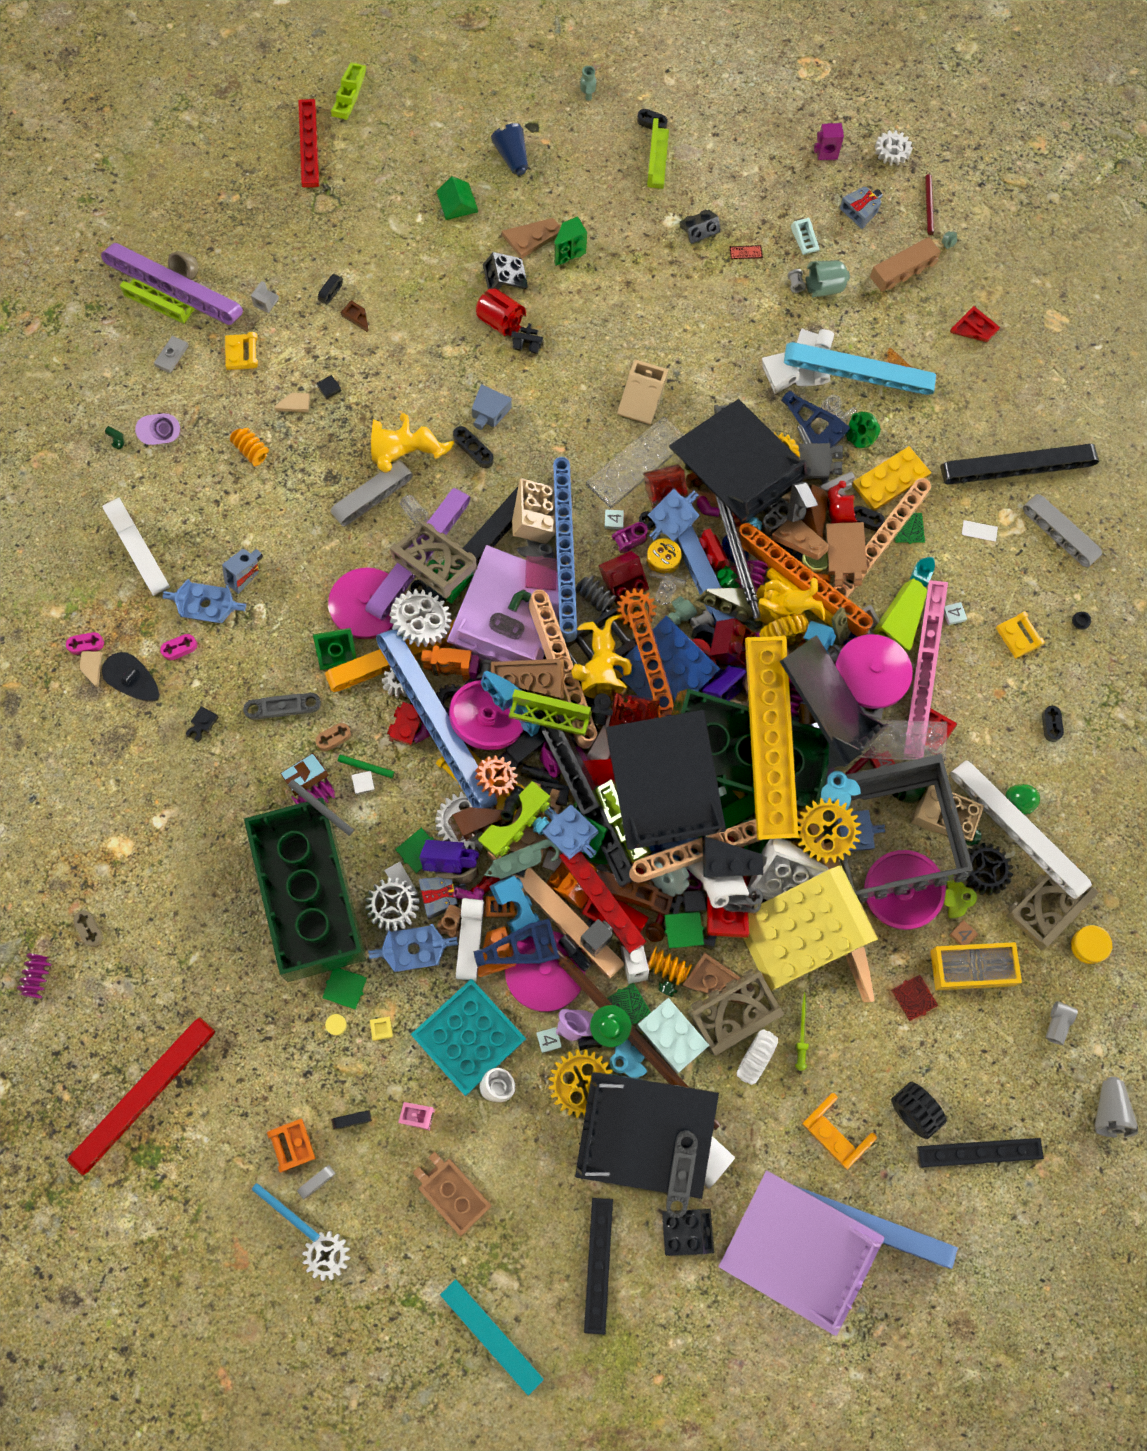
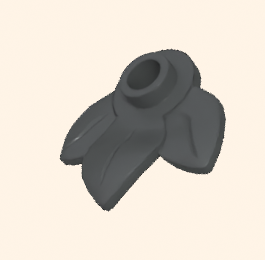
M528 539V546L517 548L518 553L528 558L527 561L531 563L551 560L554 555L553 548L550 545Z

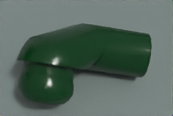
M110 426L105 429V434L113 438L112 447L116 449L123 448L125 445L123 433Z
M526 590L515 593L508 609L516 612L522 600L529 602L531 593L526 592Z

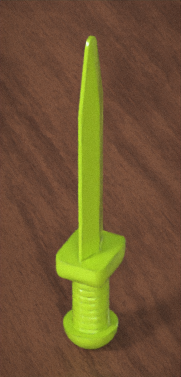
M805 992L802 1003L800 1043L795 1045L798 1051L795 1067L799 1071L807 1068L805 1060L806 1051L809 1047V1044L804 1043Z

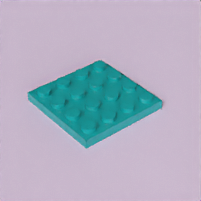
M470 979L410 1034L465 1097L481 1083L487 1071L497 1068L526 1041L524 1035L473 979Z

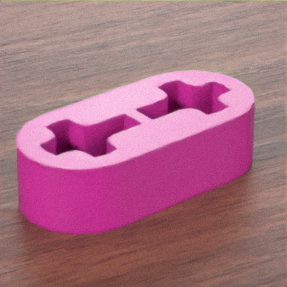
M96 632L72 636L66 641V648L73 655H80L82 651L96 652L104 646L103 638ZM96 638L98 640L96 645H92L93 639ZM75 642L79 644L76 649L72 647Z
M184 634L163 643L160 651L165 659L175 660L195 651L197 641L191 634ZM187 640L190 642L189 647L185 645ZM170 647L172 649V654L168 653V648Z

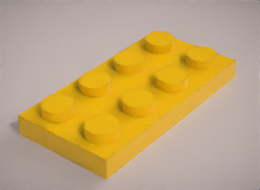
M908 446L854 480L852 486L871 510L876 511L910 489L918 479L929 477L931 471L911 447Z

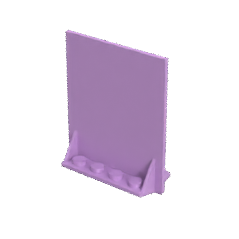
M486 545L447 641L453 644L454 649L469 650L473 655H478L483 660L494 662L542 660L545 653L528 607L529 602L522 600L516 612L509 610L508 606L513 595L521 590L530 592L531 596L535 590H543L548 594L556 619L558 620L557 572Z
M766 1170L719 1268L837 1336L849 1310L852 1309L851 1306L860 1288H862L863 1281L882 1245L884 1236Z

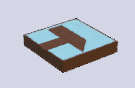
M314 753L280 773L287 785L290 781L295 780L305 790L329 776ZM291 789L295 796L299 795L293 789Z

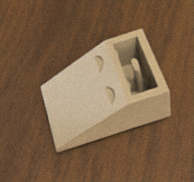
M635 359L617 415L651 425L667 382L669 369Z
M522 478L519 480L512 519L513 536L544 544L556 533L554 487Z
M934 785L927 786L925 793L917 803L911 823L929 831L947 835ZM952 792L965 840L973 841L984 805Z

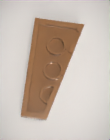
M564 659L491 662L492 673L508 680L518 688L564 698Z

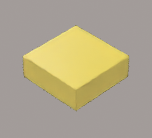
M390 1017L370 1020L372 1041L393 1038Z

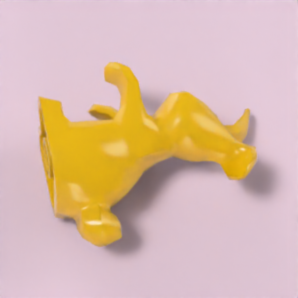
M401 413L400 420L403 424L396 431L382 429L381 422L373 419L371 433L372 461L374 464H377L378 469L383 473L390 472L392 469L391 462H394L403 455L419 450L427 454L432 453L434 459H438L442 455L447 454L454 445V441L439 443L427 427H420L415 433H411L409 418L405 413Z
M811 579V589L806 591L793 590L777 580H771L765 583V585H760L757 591L759 600L757 604L762 617L760 621L769 624L781 617L792 616L793 614H801L806 618L804 611L812 608L819 609L823 620H825V609L822 601H816L812 597L818 591L817 579Z
M621 614L607 619L603 630H600L593 621L583 623L576 629L593 630L592 647L594 655L592 660L585 667L581 664H575L571 671L572 677L575 680L581 681L583 694L589 698L594 699L597 694L605 693L610 697L611 701L617 699V694H623L627 690L624 682L617 679L622 678V674L613 668L614 665H619L623 668L624 676L631 674L632 664L629 659L615 653L616 644L611 634V624L613 621L621 618Z

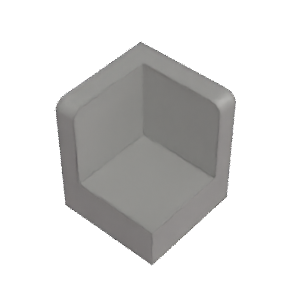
M261 281L252 293L251 299L255 307L269 313L279 300V296L267 290L266 283Z

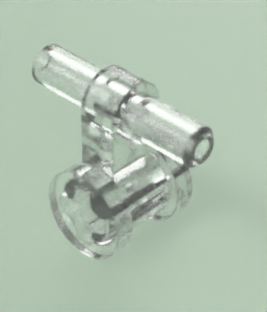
M830 395L821 403L822 409L838 416L844 423L854 413H857L855 407L843 413L840 409L842 402L837 395Z
M651 571L649 575L650 578L662 581L655 595L656 601L662 605H667L671 602L672 595L676 590L675 585L683 587L686 585L685 579L674 577L670 573L665 572L663 574Z

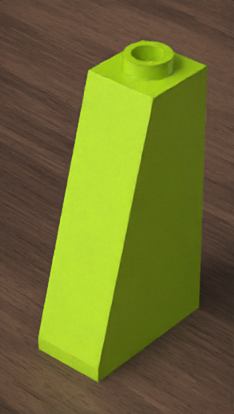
M914 578L904 583L872 631L875 635L885 636L895 641L905 652L910 651L928 591L922 583Z

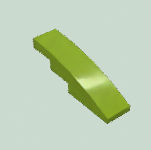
M350 62L341 79V87L336 94V102L331 109V117L348 120L365 76L366 65Z
M610 780L595 790L609 824L614 826L620 842L624 843L627 849L616 785L613 780ZM649 846L631 850L627 849L629 857L633 862L651 853Z

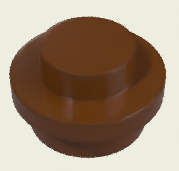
M650 923L646 928V937L652 942H659L665 937V929L659 923Z

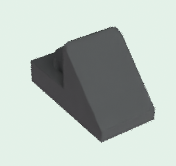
M806 482L792 484L787 520L791 522L804 519L806 508L818 505Z

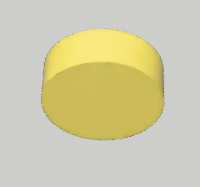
M333 1014L328 1017L325 1026L330 1034L338 1036L345 1032L347 1022L343 1016Z

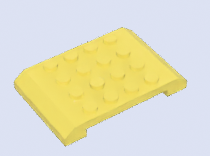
M840 865L762 903L758 912L748 913L749 936L744 938L758 970L761 971L771 991L878 940Z

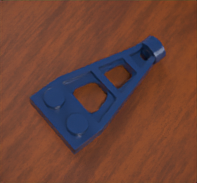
M791 390L781 400L788 406L799 425H802L811 443H830V448H833L851 430L838 416L798 397ZM803 407H807L814 413L807 421L799 415ZM816 418H822L829 423L820 434H816L811 427Z
M550 919L530 923L482 950L473 951L477 967L485 964H539L559 958ZM525 936H531L534 941L535 952L533 954L519 953L516 946L518 940ZM510 943L514 955L512 957L500 958L497 954V948ZM550 943L552 944L554 954L547 947ZM483 953L487 954V959L485 961Z

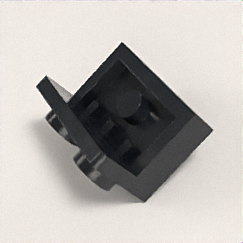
M710 209L703 210L694 216H687L684 220L679 221L680 228L688 233V239L691 244L721 232L719 216Z

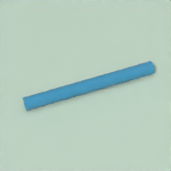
M258 1183L253 1186V1192L313 1242L319 1239L320 1235L263 1187Z

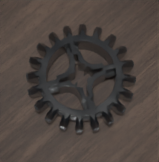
M981 843L980 846L975 844L972 846V849H968L971 864L973 859L976 858L977 869L972 871L969 877L966 878L968 881L966 887L972 885V889L975 892L979 889L980 895L986 892L987 896H991L993 892L998 894L1000 890H1005L1006 885L1011 883L1009 878L1013 876V873L1009 871L1013 869V866L1008 865L1011 858L1004 857L1006 855L1005 851L999 852L1000 846L993 849V843H990L988 846L985 843ZM987 856L991 857L994 861H990ZM983 867H984V868H985V867H987V868L992 867L989 871H988V870H987V871L983 870V871L980 872V870H982ZM997 868L1000 869V876L998 881L995 878L997 877L995 874V870ZM977 877L983 878L985 882H982Z

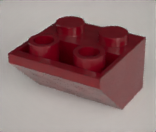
M632 551L598 565L607 589L611 591V596H616L615 603L622 602L620 596L626 597L625 592L627 590L630 594L634 588L637 593L641 589H643V592L649 590L640 557Z
M735 618L717 621L710 656L722 664L747 669L745 638L757 637V634Z

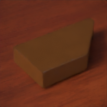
M351 300L340 312L341 316L368 332L365 309Z

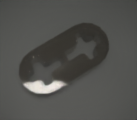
M494 613L490 617L489 627L494 632L514 640L522 637L525 629L522 622L502 613ZM497 619L501 621L499 625L495 624ZM515 627L518 628V631L516 633L513 632V629Z

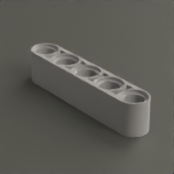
M401 460L396 461L392 464L390 472H380L336 503L330 512L342 526H347L412 479L413 474Z
M1036 494L1023 506L1024 513L1082 566H1091L1102 555L1100 547L1042 495Z

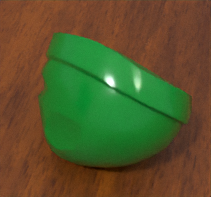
M1028 784L1014 785L1007 790L1005 795L1023 815L1034 812L1040 803V793L1036 788Z

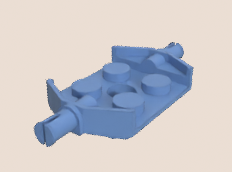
M187 579L177 592H163V599L174 600L178 613L183 618L223 623L234 610L244 612L246 610V603L233 601L228 585H226V588L191 583ZM203 601H211L208 607H201Z
M430 924L431 926L393 932L389 930L382 948L368 951L369 959L382 957L394 972L439 965L446 947L458 945L457 937L442 938L433 924ZM417 944L420 947L417 954H410L408 952L410 945Z

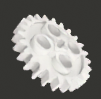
M415 589L412 594L408 590L406 596L401 594L400 598H396L389 614L391 616L390 623L394 624L393 630L398 629L397 636L404 635L403 641L407 638L410 639V645L415 641L417 647H419L420 643L427 647L429 642L434 646L435 642L440 643L450 630L452 620H450L451 613H447L449 607H443L444 601L438 602L439 596L437 595L433 598L432 592L425 595V591L422 590L421 594H419Z
M460 792V797L458 798L455 794H452V801L446 798V804L441 803V810H437V816L439 817L435 818V823H438L436 830L439 831L438 837H444L443 841L458 842L448 820L452 814L461 811L460 808L472 807L468 798L462 792ZM483 833L476 834V837L470 841H465L464 839L459 842H464L465 849L475 850V847H477L481 851L482 845L478 839Z

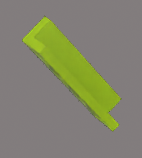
M654 118L647 187L664 189L669 129L658 128L659 119Z
M135 278L130 283L123 281L120 285L125 297L182 324H185L195 309Z
M514 689L509 718L585 736L591 717V707ZM517 705L526 707L528 712L520 715L516 714L515 710ZM541 710L547 716L543 719H537L533 713ZM562 715L566 721L557 724L552 718ZM577 719L583 720V728H574L571 722Z

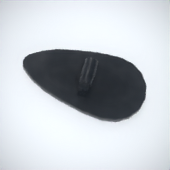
M118 652L105 660L102 666V676L108 685L138 700L157 701L159 699L160 693L156 681L135 656L127 652Z

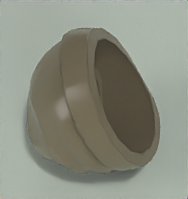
M176 251L169 255L168 267L170 270L190 280L197 275L199 266L194 256L181 251Z

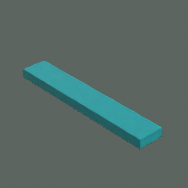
M455 1279L440 1296L529 1396L544 1378L458 1280Z

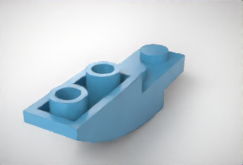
M489 671L483 673L481 680L482 688L491 695L493 702L502 711L508 708L511 710L514 689H520L497 674ZM517 705L515 713L520 715L528 712L526 707ZM520 721L522 728L531 737L538 733L540 725Z

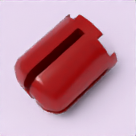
M488 289L481 295L476 304V315L480 321L505 337L511 336L512 331L518 332L521 329L519 324L522 321L523 315L526 317V309L500 290Z

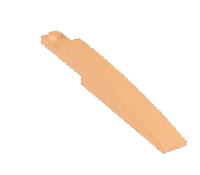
M806 808L797 811V816H798V818H799V819H803V818H804V817L800 814V812L807 813L808 811H807ZM811 824L808 827L810 835H817L820 829H818L816 824ZM823 833L814 840V843H818L824 837ZM823 841L821 844L822 848L826 851L833 848L832 841L825 844ZM823 857L819 861L827 866L828 870L840 865L838 857H836V863L833 862L832 858H829L828 863H825ZM865 947L846 954L845 957L863 1002H873L874 994Z

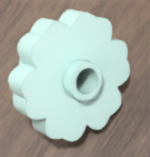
M656 861L654 863L656 867L663 868L660 862ZM684 867L652 878L655 887L662 888L663 893L673 897L676 894H682L689 886L687 880L689 873L687 868Z

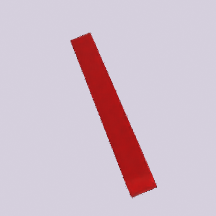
M201 1017L197 1018L72 1152L67 1162L81 1176L88 1173L215 1034V1030Z

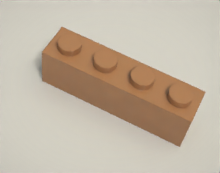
M927 237L874 266L870 278L881 292L886 289L890 290L897 283L905 282L910 276L921 273L928 266H934L938 262L941 251L931 238Z

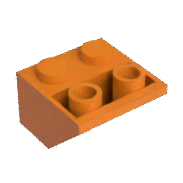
M561 861L546 884L561 898L582 909L589 898ZM589 863L595 870V872L598 871L591 863Z

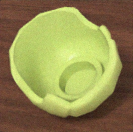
M828 552L819 560L803 554L802 563L814 573L822 572L828 567Z

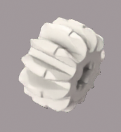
M390 667L391 672L385 671V678H382L383 689L388 691L389 696L395 693V697L399 698V694L402 693L406 697L407 695L402 685L395 682L398 679Z

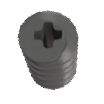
M595 576L584 577L577 584L575 591L580 592V596L585 597V600L590 602L591 606H596V610L598 612L601 611V614L606 610H610L616 596L609 597L610 590L604 593L603 591L606 586L603 585L599 588V580L593 583Z

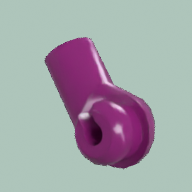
M700 496L697 499V506L703 515L719 517L720 509L711 507L707 497Z

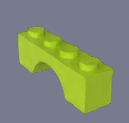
M533 781L519 795L522 802V812L518 820L506 827L491 825L478 839L479 843L497 859L500 856H505L510 850L509 846L514 841L517 842L521 839L526 827L530 828L537 819L540 812L544 813L551 805L550 796Z

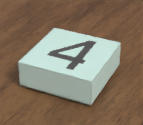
M605 510V529H623L624 510Z
M961 602L945 606L944 616L948 625L967 620Z
M556 1027L536 1033L542 1053L562 1048L559 1036L556 1034Z

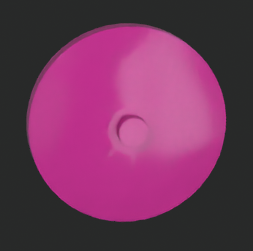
M358 568L347 572L336 581L329 595L328 607L331 618L339 630L351 628L353 637L357 639H374L378 634L392 630L394 624L390 623L391 616L389 614L384 620H380L365 611L368 601L388 576V573L376 568Z
M863 635L849 641L842 648L835 663L836 668L859 706L865 708L880 709L895 704L905 695L912 681V665L905 650L895 641L881 635Z
M481 680L464 685L452 698L449 708L451 726L455 733L471 746L484 750L502 749L513 744L524 730L519 720L509 718V708L502 711L493 702L491 695L482 688Z
M897 850L887 853L875 861L867 873L864 889L940 872V870L933 861L918 852ZM932 884L928 885L927 889L915 891L914 888L909 889L907 893L902 895H895L894 892L887 894V897L876 900L875 897L867 899L866 903L872 914L883 924L899 930H912L928 924L937 916L945 900L946 888L945 885L935 887Z
M553 931L557 948L564 956H569L558 943L564 935ZM531 936L517 942V950L521 954H533L536 950ZM557 959L539 964H516V966L505 969L507 986L513 997L520 1004L534 1011L553 1012L562 1009L578 996L581 988L562 969Z

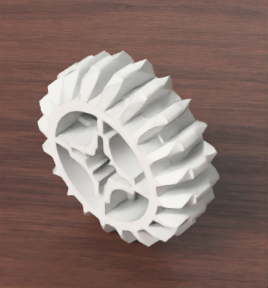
M389 877L387 884L380 880L381 886L378 887V885L374 884L373 887L376 891L369 890L368 892L372 898H366V902L370 903L365 906V909L370 911L367 914L368 918L374 917L371 922L373 924L378 923L379 929L383 928L384 925L386 931H389L391 926H393L394 931H397V925L405 929L404 922L406 921L411 925L412 922L409 917H417L412 911H419V907L414 905L420 902L419 898H414L418 895L417 891H412V885L406 887V880H403L401 884H399V878H396L395 882L392 883ZM399 890L401 893L389 895L386 891ZM381 896L385 903L381 908L382 910L378 913L376 906ZM407 896L409 905L406 912H404L400 906L404 901L403 898ZM388 900L392 901L393 903L395 902L397 909L393 906H390ZM391 913L400 916L396 919L384 918L385 915L388 916Z
M764 1029L759 1031L738 1067L737 1077L751 1085L756 1083L777 1047L778 1037Z

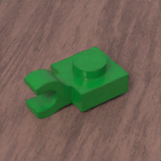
M725 565L716 576L720 586L723 588H728L729 586L731 588L740 587L735 581L738 575Z

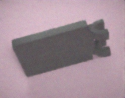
M830 443L797 444L800 452L799 459L805 460L806 465L811 469V474L805 479H829V474L842 475V462L832 463V458L843 459V445L830 448Z

